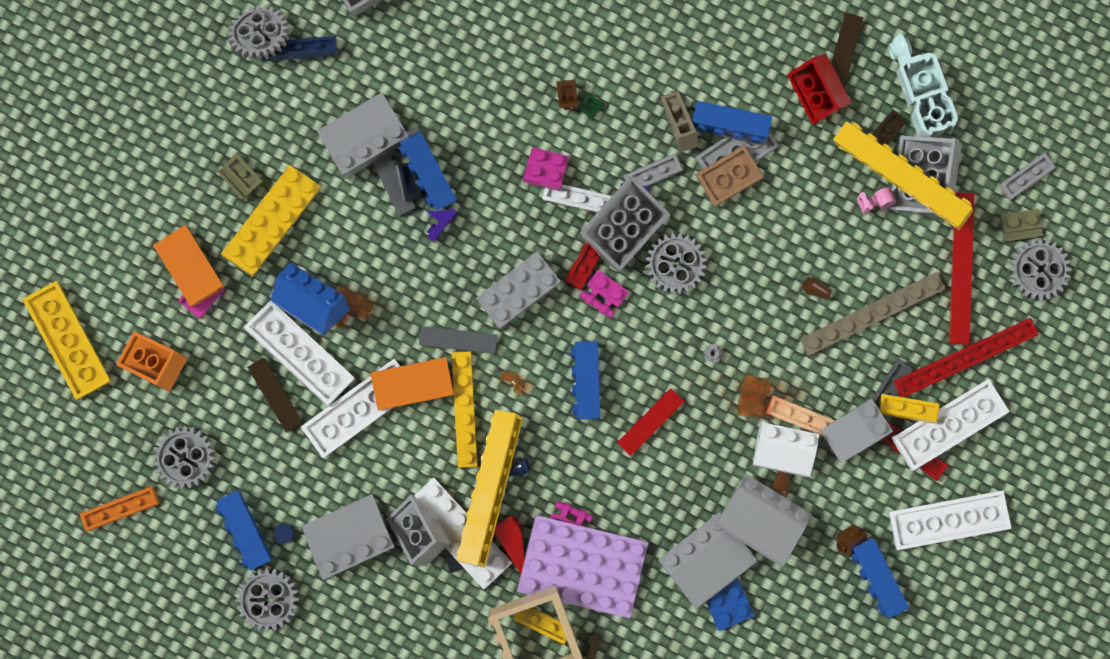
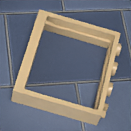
M556 585L490 609L488 621L491 628L495 627L497 632L494 636L498 646L502 645L504 650L501 651L503 659H514L499 619L551 600L572 654L558 659H583Z

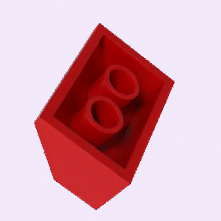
M827 54L815 56L787 74L812 125L840 112L852 104Z

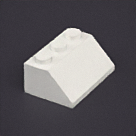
M762 422L758 430L753 466L810 477L817 452L819 434Z

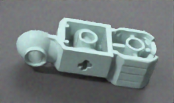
M898 33L893 38L892 43L888 44V50L892 60L897 59L900 66L896 74L908 107L914 106L911 119L919 137L938 136L944 131L949 133L956 125L958 115L952 99L946 95L948 87L936 54L926 53L911 57L912 48L908 38H904L901 33Z

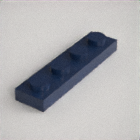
M336 36L285 40L286 46H280L281 52L274 51L275 56L269 54L268 60L264 56L261 57V60L264 62L337 55Z

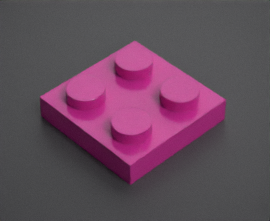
M532 147L523 182L560 191L569 156Z

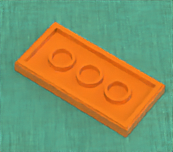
M186 225L153 245L191 308L224 288V285Z
M446 357L370 373L378 411L454 395Z

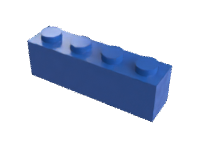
M697 101L692 123L695 130L701 133L708 131L720 137L727 135L740 141L746 139L751 140L754 144H767L772 125V116Z
M420 130L400 140L401 146L398 148L403 157H408L410 163L407 165L412 174H417L419 180L416 182L421 191H426L428 197L425 199L430 208L434 206L437 211L456 201L457 199Z
M598 341L575 342L574 347H571V358H575V366H571L572 377H576V385H572V396H576V404H573V416H577V420L600 419Z
M237 490L217 500V512L220 516H224L226 521L224 526L229 534L232 533L235 539L232 542L237 551L240 550L243 556L241 561L245 569L248 568L251 571L272 561V555L241 491Z
M870 537L865 542L854 547L851 559L854 563H858L861 569L858 572L862 580L867 581L869 585L867 589L870 596L876 598L879 604L876 607L880 615L891 618L909 609L874 538Z

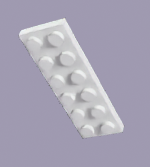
M271 301L244 326V329L326 406H329L355 379Z
M393 359L378 371L400 367V365ZM370 376L301 426V428L320 455L325 458L392 408L378 411Z
M988 379L941 407L936 424L918 421L891 439L911 471H914L1010 411Z
M433 478L414 496L443 527L451 542L446 549L457 560V550L461 545L462 530L466 525L467 513L440 483ZM493 541L485 568L459 562L483 589L512 564L509 558Z
M1004 491L889 512L896 550L1011 529Z

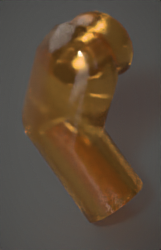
M502 371L500 380L511 382L514 387V393H523L525 383L521 377L515 373Z

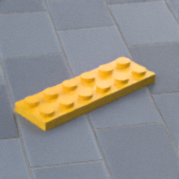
M289 165L222 251L221 256L253 277L319 192L321 186Z
M58 281L22 299L76 400L112 382Z

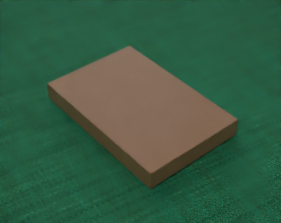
M745 145L695 174L714 207L764 178Z

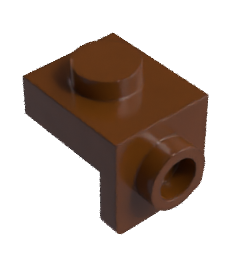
M576 80L556 81L559 108L571 110L574 109V106H578Z
M855 524L837 534V549L848 558L852 557L853 548L867 540V533Z

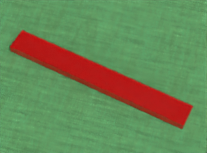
M955 192L957 198L960 200L965 198L972 204L973 213L960 230L953 226L949 344L969 345L975 193Z
M1025 319L895 379L893 383L899 396L904 398L1039 334L1032 319Z

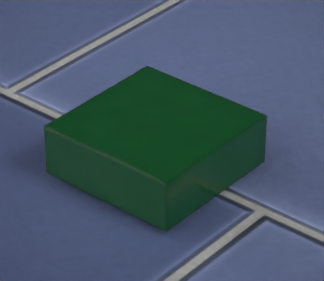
M588 93L577 109L593 120L604 104Z

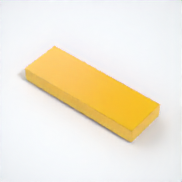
M881 394L879 410L882 415L936 424L940 404Z
M533 607L515 613L512 619L564 645L567 642L560 620Z

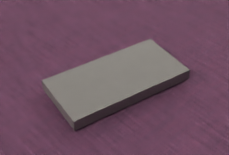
M769 133L767 144H754L751 140L744 139L740 141L732 136H726L696 156L695 159L701 168L705 169L745 145L756 163L777 149L779 144L771 133Z

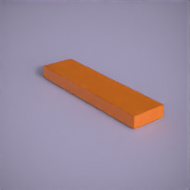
M154 486L82 512L80 517L85 531L88 532L160 503Z

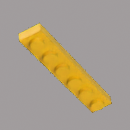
M471 351L454 352L451 354L458 468L478 467Z

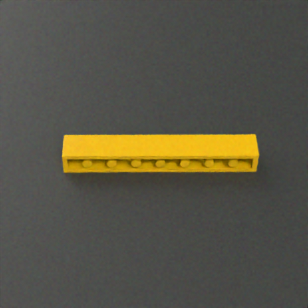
M846 122L833 139L838 147L960 230L973 213L972 204L968 200L957 198L955 196L956 193L952 189L941 187L939 185L940 182L936 178L925 176L923 174L924 171L917 165L912 167L908 164V159L900 154L896 156L892 153L893 149L888 145H880L876 142L878 139L872 134H864L861 131L862 128L853 122L851 125L849 122Z
M495 410L491 418L490 432L486 437V448L481 456L480 471L476 475L477 483L471 495L472 502L467 511L466 525L462 530L461 545L457 550V561L482 568L486 567L523 417L516 413Z

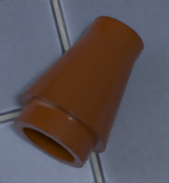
M808 276L802 286L805 294L828 300L832 293L831 289L827 288L815 277L811 278Z
M777 471L771 489L787 498V494H790L789 473Z

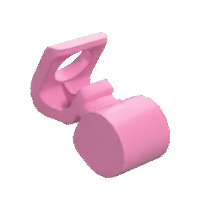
M890 187L880 189L869 200L864 192L860 193L857 198L863 215H867L876 206L883 210L896 203Z

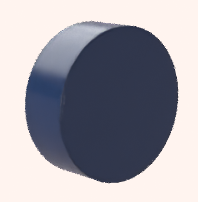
M280 524L274 530V538L280 543H287L294 536V530L288 524Z

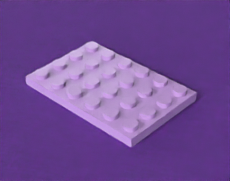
M535 515L517 591L530 595L556 585L563 603L630 618L648 542Z

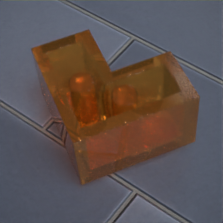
M341 285L338 292L345 297L350 310L334 326L344 330L352 313L370 321L378 304Z
M749 375L742 377L736 415L760 419L761 415H765L766 404H763V401L771 392V384H768L769 379Z

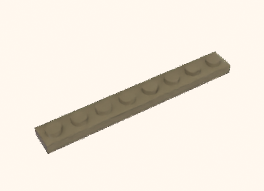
M937 272L799 340L807 356L944 290L945 287Z

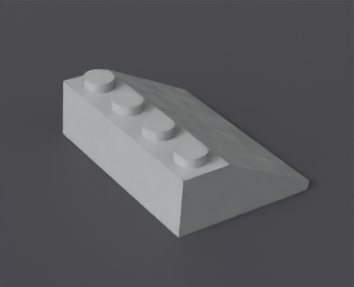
M383 93L376 95L317 130L345 179L373 164L374 161L386 154L395 151L401 146L399 141L408 137Z
M901 136L897 156L899 154L909 160L908 164L912 167L917 165L924 171L923 174L928 178L933 176L940 182L939 185L944 189L949 187L955 192L962 144L956 139ZM895 185L892 186L896 203L889 207V210L941 218Z
M630 176L583 228L580 234L613 269L621 271L670 216V213L633 176Z
M745 474L734 489L716 526L783 567L804 532L812 514L748 474Z
M373 494L302 526L315 564L323 580L396 547Z
M720 512L658 559L695 609H698L758 562L743 542L716 526L721 516Z

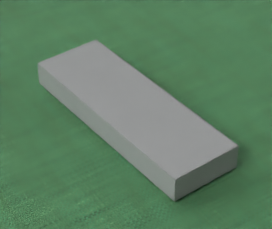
M1044 152L998 185V187L1010 201L1055 169L1056 166Z
M676 153L623 177L626 181L630 176H633L642 186H650L682 172L683 168Z

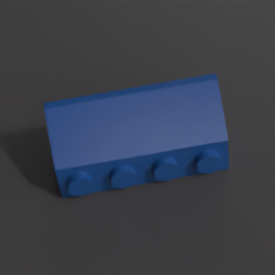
M290 263L277 276L270 299L273 304L323 336L350 310L342 294L293 263Z

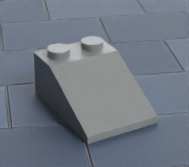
M869 399L821 429L820 432L839 462L842 463L893 432L874 401Z
M410 495L386 518L411 565L427 566L451 544L443 527L414 495Z

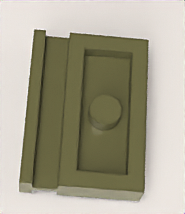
M238 154L234 155L217 171L242 200L263 183Z
M1039 209L1000 215L1004 243L1044 236L1041 229Z

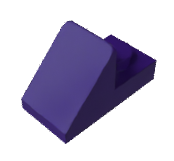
M455 209L427 212L430 217L438 222L437 225L433 223L427 231L429 234L427 238L434 243L456 216L457 211Z

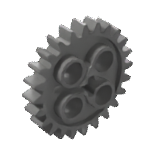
M257 5L256 10L249 7V12L242 10V16L236 14L237 20H231L233 26H228L230 31L227 33L228 41L232 50L236 51L238 56L242 55L243 59L249 56L251 61L255 57L258 58V61H261V57L264 56L268 60L269 54L275 56L274 51L281 52L280 46H286L285 40H289L288 22L279 10L275 12L274 7H271L269 10L266 5L263 9H260L259 5Z
M672 232L671 238H668L664 234V241L657 238L658 245L651 244L654 251H647L651 256L645 258V261L650 262V264L645 266V269H651L647 276H653L654 278L651 280V283L657 281L656 288L658 289L660 286H663V292L670 289V293L673 294L674 290H677L680 295L682 289H684L688 293V286L695 289L694 282L701 283L698 276H705L701 271L707 269V266L702 265V263L707 261V258L701 257L705 254V251H699L698 249L701 247V244L695 246L696 239L690 242L689 235L682 238V233H679L678 237H675ZM667 247H674L676 254L673 256L666 253ZM685 254H690L693 256L694 261L686 263L683 257ZM660 256H664L673 262L678 259L680 265L690 267L692 271H688L681 266L674 268L672 262L662 260ZM660 264H666L669 268V271L667 273H661L658 269V266ZM679 271L684 272L686 279L683 281L678 280L676 273Z
M1039 238L1036 243L1033 239L1029 241V245L1026 242L1023 243V249L1021 247L1016 248L1018 254L1013 253L1011 255L1015 260L1008 262L1013 265L1008 271L1013 272L1009 279H1015L1012 286H1019L1017 292L1023 290V297L1030 294V300L1037 296L1038 301H1041L1043 296L1048 300L1050 299V294L1056 297V291H1064L1061 286L1068 285L1065 279H1070L1071 276L1066 273L1071 271L1072 268L1066 267L1071 261H1065L1064 258L1068 254L1060 253L1063 249L1062 247L1056 249V242L1049 245L1048 239L1042 244V240ZM1036 252L1042 253V261L1036 258ZM1023 265H1027L1029 267V274H1025L1023 272ZM1050 265L1056 267V274L1050 272ZM1039 266L1042 267L1041 273L1037 272ZM1037 278L1043 281L1044 285L1042 288L1037 286Z
M184 426L183 431H181L180 427H176V433L169 429V436L162 434L164 441L157 440L160 447L153 448L158 452L156 455H152L153 458L157 459L153 465L159 466L155 473L162 472L160 479L167 478L166 484L168 485L173 481L174 488L179 483L181 489H184L186 484L189 488H192L193 482L199 486V479L206 481L204 475L212 474L208 470L209 467H215L211 464V461L216 460V458L212 457L211 454L216 452V450L209 448L213 442H206L208 436L201 437L203 431H198L195 434L196 429L194 427L190 431H188V426ZM180 439H184L186 445L180 450L177 443ZM172 447L180 454H186V457L197 463L199 467H195L188 461H182L183 458L171 452L170 448ZM197 449L202 452V456L198 460L193 456L194 451ZM170 455L175 458V463L172 466L167 464V458ZM187 465L191 468L189 476L183 474V468Z
M266 568L264 574L261 569H258V575L251 572L252 579L245 577L246 584H239L243 590L236 591L238 595H241V598L235 600L241 603L236 609H242L243 611L239 616H246L247 618L244 623L251 621V628L258 625V631H261L263 626H265L266 632L270 630V626H272L274 631L277 630V624L284 627L283 621L285 620L289 623L291 620L288 616L296 615L292 609L299 607L294 604V601L300 600V598L294 597V594L299 591L292 589L296 583L289 584L288 581L291 577L289 576L284 579V572L277 575V569L270 573V569ZM256 584L262 587L261 595H256L253 592ZM275 584L280 585L282 588L280 595L273 593L272 589ZM267 595L268 598L285 599L284 601H271L268 605L266 601H250L251 598H264ZM256 604L262 607L260 615L255 614L253 611V607ZM275 604H279L282 607V612L279 615L273 612Z

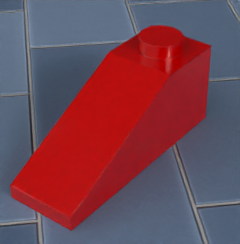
M510 516L496 525L494 533L521 574L525 561L523 536L520 529L523 526L517 517L513 519Z

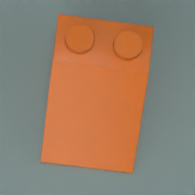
M134 331L116 365L170 392L188 358Z

